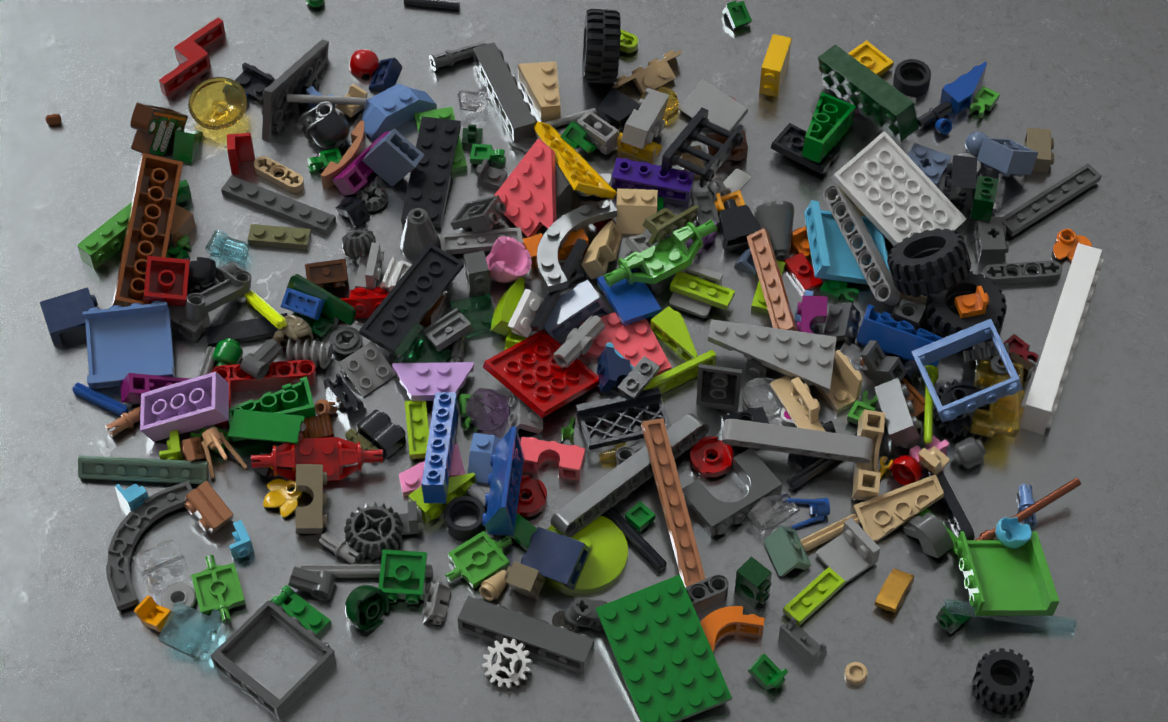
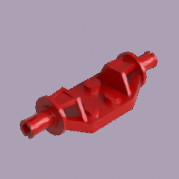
M339 437L300 439L299 444L284 443L278 447L273 446V452L268 455H251V461H260L251 462V469L271 467V470H274V476L278 474L286 479L296 481V464L323 465V472H327V482L341 481L357 471L361 472L363 463H383L382 449L363 450L360 442L356 444ZM357 463V465L343 468L344 465ZM277 467H287V468H292V470L280 469V468H277Z

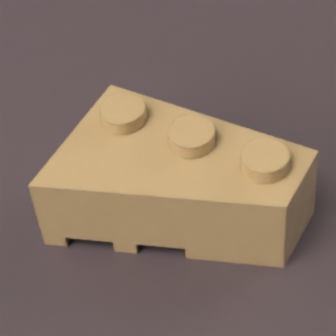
M556 61L518 64V80L522 83L525 93L532 101V106L540 121L548 122L561 118Z

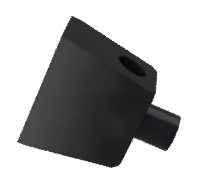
M612 88L598 106L597 116L618 129L619 133L624 131L625 123L633 110H638L641 105L617 89Z
M729 199L723 203L725 210H722L719 215L723 249L747 244V236L761 230L749 206L737 207L735 200Z

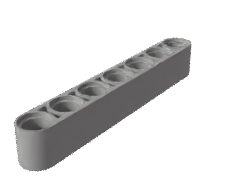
M835 185L828 186L824 191V199L872 293L882 303L890 306L897 304L901 297L900 291L896 289L893 278L855 204L839 187Z
M726 419L722 434V442L727 445L864 464L871 462L874 442L871 438L738 419Z

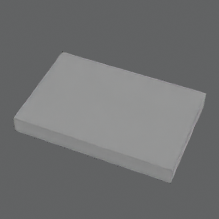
M704 79L700 81L679 108L680 112L692 119L703 107L709 110V122L729 131H733L748 113V109Z

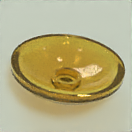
M214 77L201 82L195 87L189 97L188 108L191 117L198 125L211 130L225 129L234 125L242 118L247 108V96L242 86L233 79Z

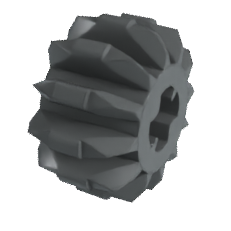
M359 229L346 233L342 237V249L345 256L359 258L369 255L372 242L376 243L373 231Z

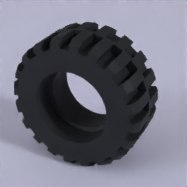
M589 9L586 11L582 52V78L586 83L613 84L617 80L621 36L620 13L617 10Z
M940 228L931 231L925 230L919 234L915 233L909 238H904L901 243L898 242L891 249L887 258L896 289L907 296L912 295L913 297L921 295L925 297L934 293L939 294L944 290L947 291L952 286L960 284L961 280L967 277L971 269V261L963 236L954 230L951 231L946 228L943 230Z
M970 271L967 277L961 280V283L957 286L954 285L947 291L944 290L939 294L934 293L927 296L924 315L926 327L929 332L945 338L991 319L999 334L1002 330L1007 309L1005 295L1001 294L1002 290L998 285H994L995 282L993 280L984 278L983 274L978 273L976 275L973 274V271ZM977 286H982L984 293L988 294L989 305L986 307L985 314L979 317L960 318V316L955 315L948 308L955 304V297L973 294L976 292ZM973 346L964 349L963 351H970V349H972Z

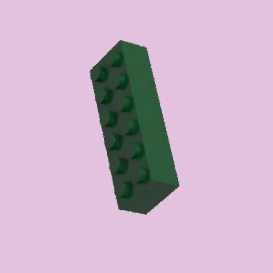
M836 44L818 57L819 70L822 76L821 82L824 87L834 91L837 97L856 105V109L865 118L871 119L877 127L887 131L890 137H895L902 142L918 129L914 102Z

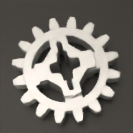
M503 638V644H500L497 640L494 641L496 647L488 646L490 654L483 655L488 660L487 663L482 664V667L488 668V671L484 673L485 676L492 675L490 682L494 684L498 680V687L501 688L504 686V683H506L509 689L512 688V683L520 686L519 680L521 678L524 680L528 679L525 672L532 671L527 667L528 664L533 663V660L527 659L530 651H523L525 647L523 643L516 646L517 640L512 639L511 643H509L507 638ZM506 648L515 649L517 653L508 654ZM497 654V661L493 664L494 657ZM505 657L512 660L509 663L511 670L503 666L505 664ZM522 662V667H521V669H520V671H519V673H518V672H517L518 665H519V663ZM505 672L510 678H501L497 674Z

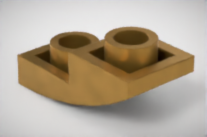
M894 568L883 584L874 605L895 613L904 602L905 593L914 583L915 575Z

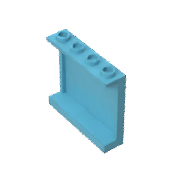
M811 200L804 211L815 278L868 285L831 211L820 210L819 201ZM861 216L890 272L887 262L888 251L885 247V236L866 216Z

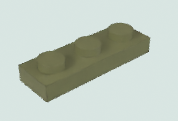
M251 224L247 242L248 245L308 250L311 229Z

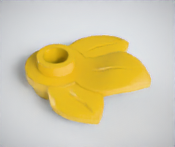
M275 479L267 484L270 492L265 496L263 506L265 508L279 507L283 518L291 515L296 510V507H298V499L303 494V492H296V481Z

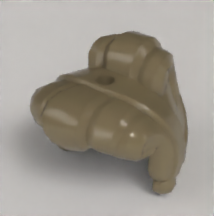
M295 315L285 316L287 326L278 329L273 337V340L281 348H287L289 338L293 339V343L298 338L301 339V344H304L306 339L309 340V345L313 341V333L309 324L304 319Z

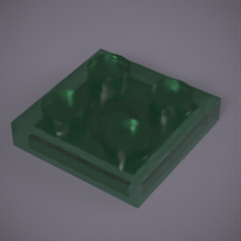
M490 293L450 301L451 311L457 308L473 327V330L465 334L466 337L494 332L491 331V324L495 310Z

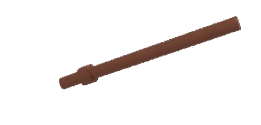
M1077 477L1011 518L1017 517L1020 523L1080 486V480ZM996 527L990 531L985 530L980 533V537L975 540H994L996 537Z

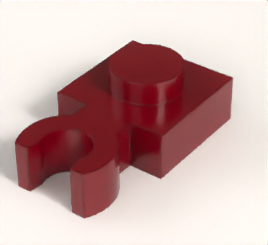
M1013 334L1003 343H1008L1010 353L1008 355L1015 352L1029 363H1031L1029 359L1035 363L1038 362L1039 356L1035 352L1029 351L1030 345L1017 335Z

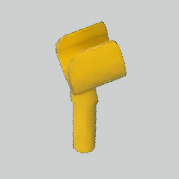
M883 456L880 459V479L886 470H890L893 459L888 466H885L888 457Z

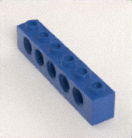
M435 392L421 483L424 503H446L459 414L456 392Z

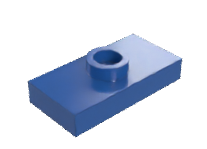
M287 288L281 308L318 320L325 300Z

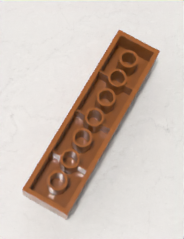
M146 153L142 154L112 306L128 307L133 303L150 304L143 303L147 256L166 257L183 162Z

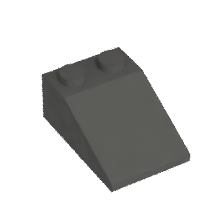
M699 364L696 403L738 409L742 388V370Z

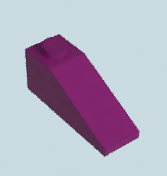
M128 373L121 382V402L141 404L142 393L186 381L190 378Z

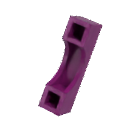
M390 131L384 132L332 179L343 196L356 193L368 182L367 178L373 170L362 160L370 149Z

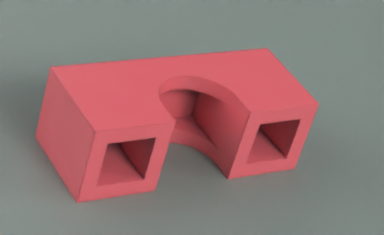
M522 437L521 446L524 453L523 471L538 473L542 463L553 461L559 465V478L580 481L585 463V448L577 445L560 444L556 441L538 440L534 437Z

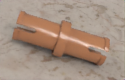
M141 405L129 413L124 412L120 418L105 425L107 431L115 427L108 434L114 437L127 428H133L134 424L140 421L139 412H141Z

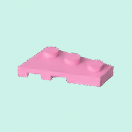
M458 443L454 445L450 477L465 474ZM425 461L399 474L403 497L410 495L421 486Z

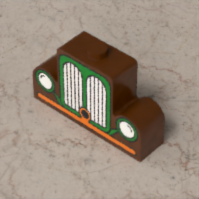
M136 102L130 126L137 131L131 149L140 152L141 156L143 153L165 158L171 139H175V131L184 129L188 115L172 109Z

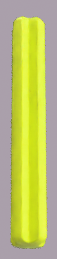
M253 290L245 293L246 301L276 328L282 329L287 326L286 319Z

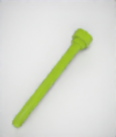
M927 365L925 368L934 386V383L938 380L939 370L936 366ZM925 385L924 442L930 444L933 436V401Z

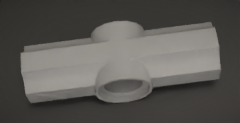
M596 315L590 316L578 329L574 328L569 333L565 343L553 355L557 365L562 368H568L580 354L584 355L589 351L595 338L605 329V324L600 317Z

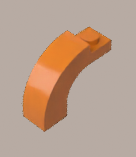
M729 606L711 612L700 623L714 654L717 642L727 634L743 633L762 636L765 618L755 614L743 615V606Z

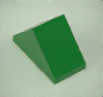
M188 129L175 131L173 160L192 164L203 132Z

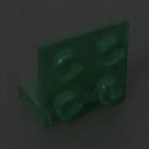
M416 323L395 350L394 359L395 363H447L451 358L452 351L446 348L438 351L425 338L424 327Z

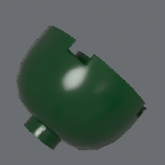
M362 585L355 588L347 597L344 607L345 615L353 626L369 632L381 625L383 620L380 619L384 613H388L390 601L388 595L378 587Z

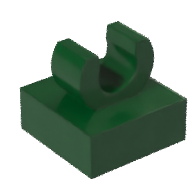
M468 124V128H463L462 147L472 148V144H482L483 128H476V125Z

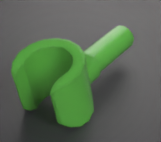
M571 417L568 426L561 429L562 442L566 438L570 439V443L574 441L573 426L576 420L575 417Z

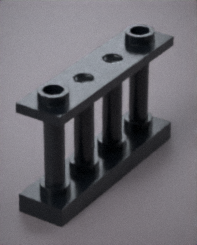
M701 107L664 152L661 169L667 172L673 166L678 165L700 175L699 187L701 188L707 182L713 180L715 172L735 147L741 145L744 139L742 134L743 125L740 124L734 132H731L709 122V110ZM708 129L728 138V140L722 144L700 134V132ZM698 141L718 150L715 156H712L690 145L692 142ZM688 153L708 162V165L702 168L680 157L682 154Z

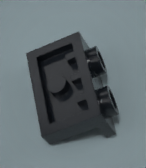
M244 62L242 64L243 72L232 84L236 88L249 94L248 98L263 105V91L275 79L271 74L264 73L256 66Z

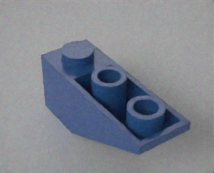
M983 62L979 66H974L965 75L962 74L954 82L946 84L942 88L940 102H950L953 108L952 112L955 115L970 107L985 76L987 63Z

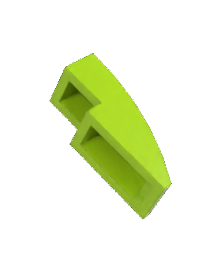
M524 277L519 278L500 298L493 314L491 331L506 335L511 330L508 324L524 293Z

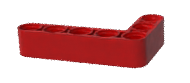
M310 360L272 362L269 365L267 374L261 380H257L241 370V364L221 365L212 370V372H217L229 383V408L233 407V392L282 389V386L289 383L291 385L299 383L300 379L306 376L309 387L317 382L315 364ZM227 420L215 425L219 428L229 427V421Z

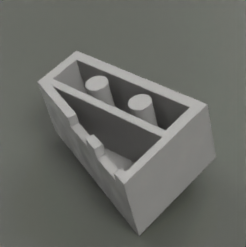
M647 88L644 99L641 98L639 100L640 108L638 110L634 109L625 123L621 142L644 149L647 144H651L653 138H656L659 131H662L664 128L665 120H663L669 95Z

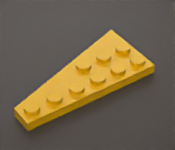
M537 121L534 129L541 140L555 151V161L573 189L590 196L594 194L602 199L604 197L613 199L617 192L596 170L560 137L561 135L551 124Z

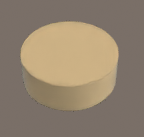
M860 662L849 663L844 672L845 680L853 686L864 684L868 675L867 668Z

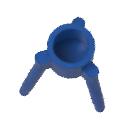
M789 498L775 501L776 503L809 504L811 515L815 514V517L793 525L792 529H797L816 521H824V515L830 514L828 498Z

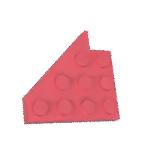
M539 138L494 195H499L501 201L505 204L506 212L504 215L516 227H521V231L527 237L534 236L542 225L549 228L557 220L555 151Z
M615 312L600 317L605 324V329L595 338L589 351L584 354V356L597 360L605 349L606 344L611 342L625 359L630 360V364L633 367L637 365L643 356L659 365L660 370L654 377L672 369L648 321L643 319L623 326Z

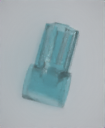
M215 230L205 247L206 251L212 256L220 257L223 254L239 260L247 258L250 248L249 243L230 238L222 230Z

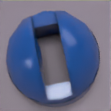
M940 118L936 121L935 128L937 132L946 135L952 130V122L949 119Z

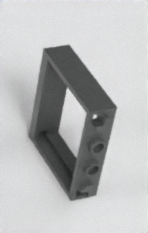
M269 600L211 655L213 666L278 719L336 662L335 651L330 648L329 643L321 642L311 629L306 630L296 617L288 616L281 606L278 607ZM270 619L321 658L280 700L230 660Z

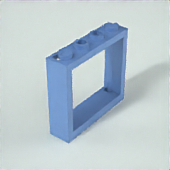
M991 319L911 351L942 422L953 420L961 414L973 412L978 407L992 404L1000 398L1014 395L1022 390L1019 376ZM992 339L1010 379L942 406L925 366Z

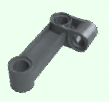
M230 261L216 268V278L220 283L199 294H189L186 300L185 317L191 321H199L203 319L204 314L238 297H244L245 293L250 291L252 275L235 261Z

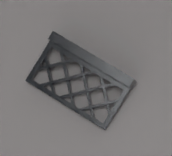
M659 387L641 391L636 399H632L625 394L576 405L577 421L582 428L589 450L643 439V431L636 432L633 430L636 425L641 427L643 421L640 420L643 416L649 417L652 420L663 418L666 430L672 426L661 400ZM659 409L656 414L649 412L650 410ZM638 413V416L636 418L628 416ZM618 418L615 423L608 421L609 419ZM624 420L631 424L626 428L621 426L620 423ZM597 422V424L594 427L586 425ZM602 425L610 427L607 433L599 430ZM615 430L623 432L621 436H614L612 434ZM594 435L603 437L598 441L592 442L591 440Z

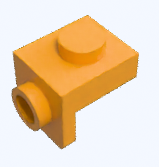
M740 190L724 196L716 193L717 201H714L718 213L725 210L723 203L729 199H734L737 207L745 205Z
M149 595L134 609V613L144 626L161 632L175 617L170 609L157 605Z

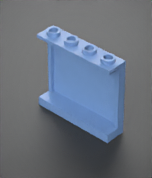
M153 301L151 304L146 305L133 303L128 307L115 305L109 307V309L91 308L83 312L86 323L89 368L87 384L90 388L120 387L121 382L128 373L175 377L171 315L167 302Z

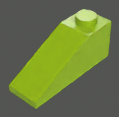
M668 306L651 319V329L654 335L682 360L687 362L698 356L685 321L678 311H674Z

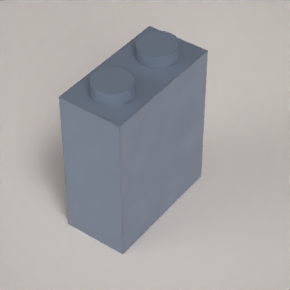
M394 128L370 149L362 161L393 187L418 165L424 154Z

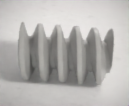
M289 338L286 349L287 360H310L315 364V367H318L320 364V367L325 369L332 357L333 344L330 343L328 348H325V342H322L320 347H317V341L314 340L312 345L309 346L308 339L305 340L304 344H301L300 338L295 343H293V339Z

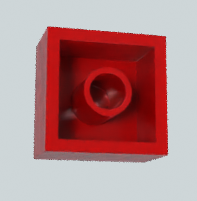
M147 256L143 303L151 304L153 301H163L171 306L185 307L190 260Z

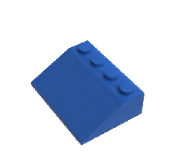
M511 427L496 445L495 454H491L490 463L493 470L488 475L490 492L486 493L485 496L487 513H483L482 525L486 527L487 533L491 535L514 536L524 453L517 428Z

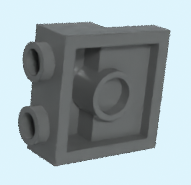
M499 195L468 202L463 205L450 224L453 230L460 228L465 230L471 227L474 233L480 231L485 233L490 231L493 225L499 222L500 215L506 212V206L501 201Z

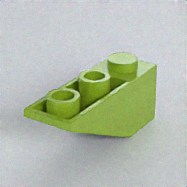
M469 473L450 477L446 503H424L422 486L408 495L409 502L416 501L417 510L421 509L422 520L427 524L432 519L438 518L451 500L467 494L468 489L476 483V475Z

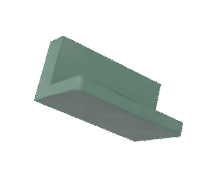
M781 526L764 539V544L779 576L784 577L794 568L807 570L812 566L795 529Z

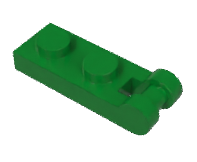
M287 585L280 590L281 593L278 596H274L270 600L274 605L281 606L288 616L296 617L301 622L302 627L306 630L311 629L318 638L331 625L329 618L294 593ZM286 599L291 601L288 605L283 603Z

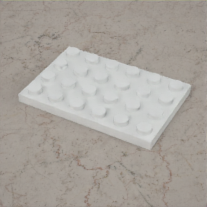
M885 131L831 177L894 247L898 242L901 243L904 238H909L915 233L919 234L925 230L931 231L937 228L941 230L946 228L952 231L966 220L965 216Z

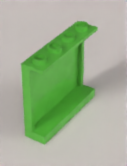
M964 531L960 532L958 540L954 542V551L958 554L960 571H963L964 585L969 591V602L971 607L974 608L976 616L1054 615L1060 601L1036 531H1032L1031 539L1026 544L1016 549L1006 547L999 540H966Z

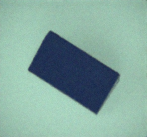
M395 57L380 60L368 88L370 91L381 93L396 84L402 70V65Z

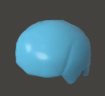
M1004 517L997 522L995 534L1003 545L1016 549L1031 539L1032 531L1029 524H1020L1017 517Z

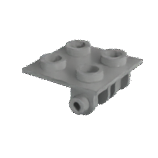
M372 341L338 363L342 368L340 370L341 374L344 377L348 376L362 398L396 376V373L394 374L393 369Z

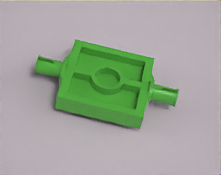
M482 531L448 553V558L455 565V569L445 574L446 579L450 583L461 576L467 580L473 589L476 588L483 581L510 566V561L505 557L502 549L512 544V540L509 536H506L496 542L485 531Z
M210 555L211 563L209 557L206 556L205 560L208 568L191 575L202 616L220 612L222 623L226 624L225 615L228 623L232 620L229 610L246 604L235 563L216 566L214 555Z

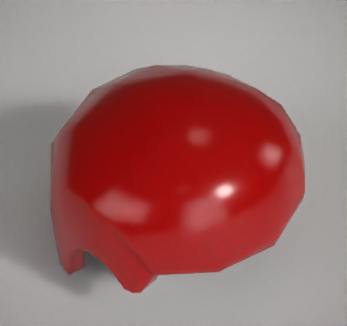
M369 49L356 50L351 55L349 61L350 72L359 78L364 74L371 76L379 66L377 55Z
M904 455L896 458L889 468L892 470L895 480L903 486L921 480L923 475L922 466L912 456Z

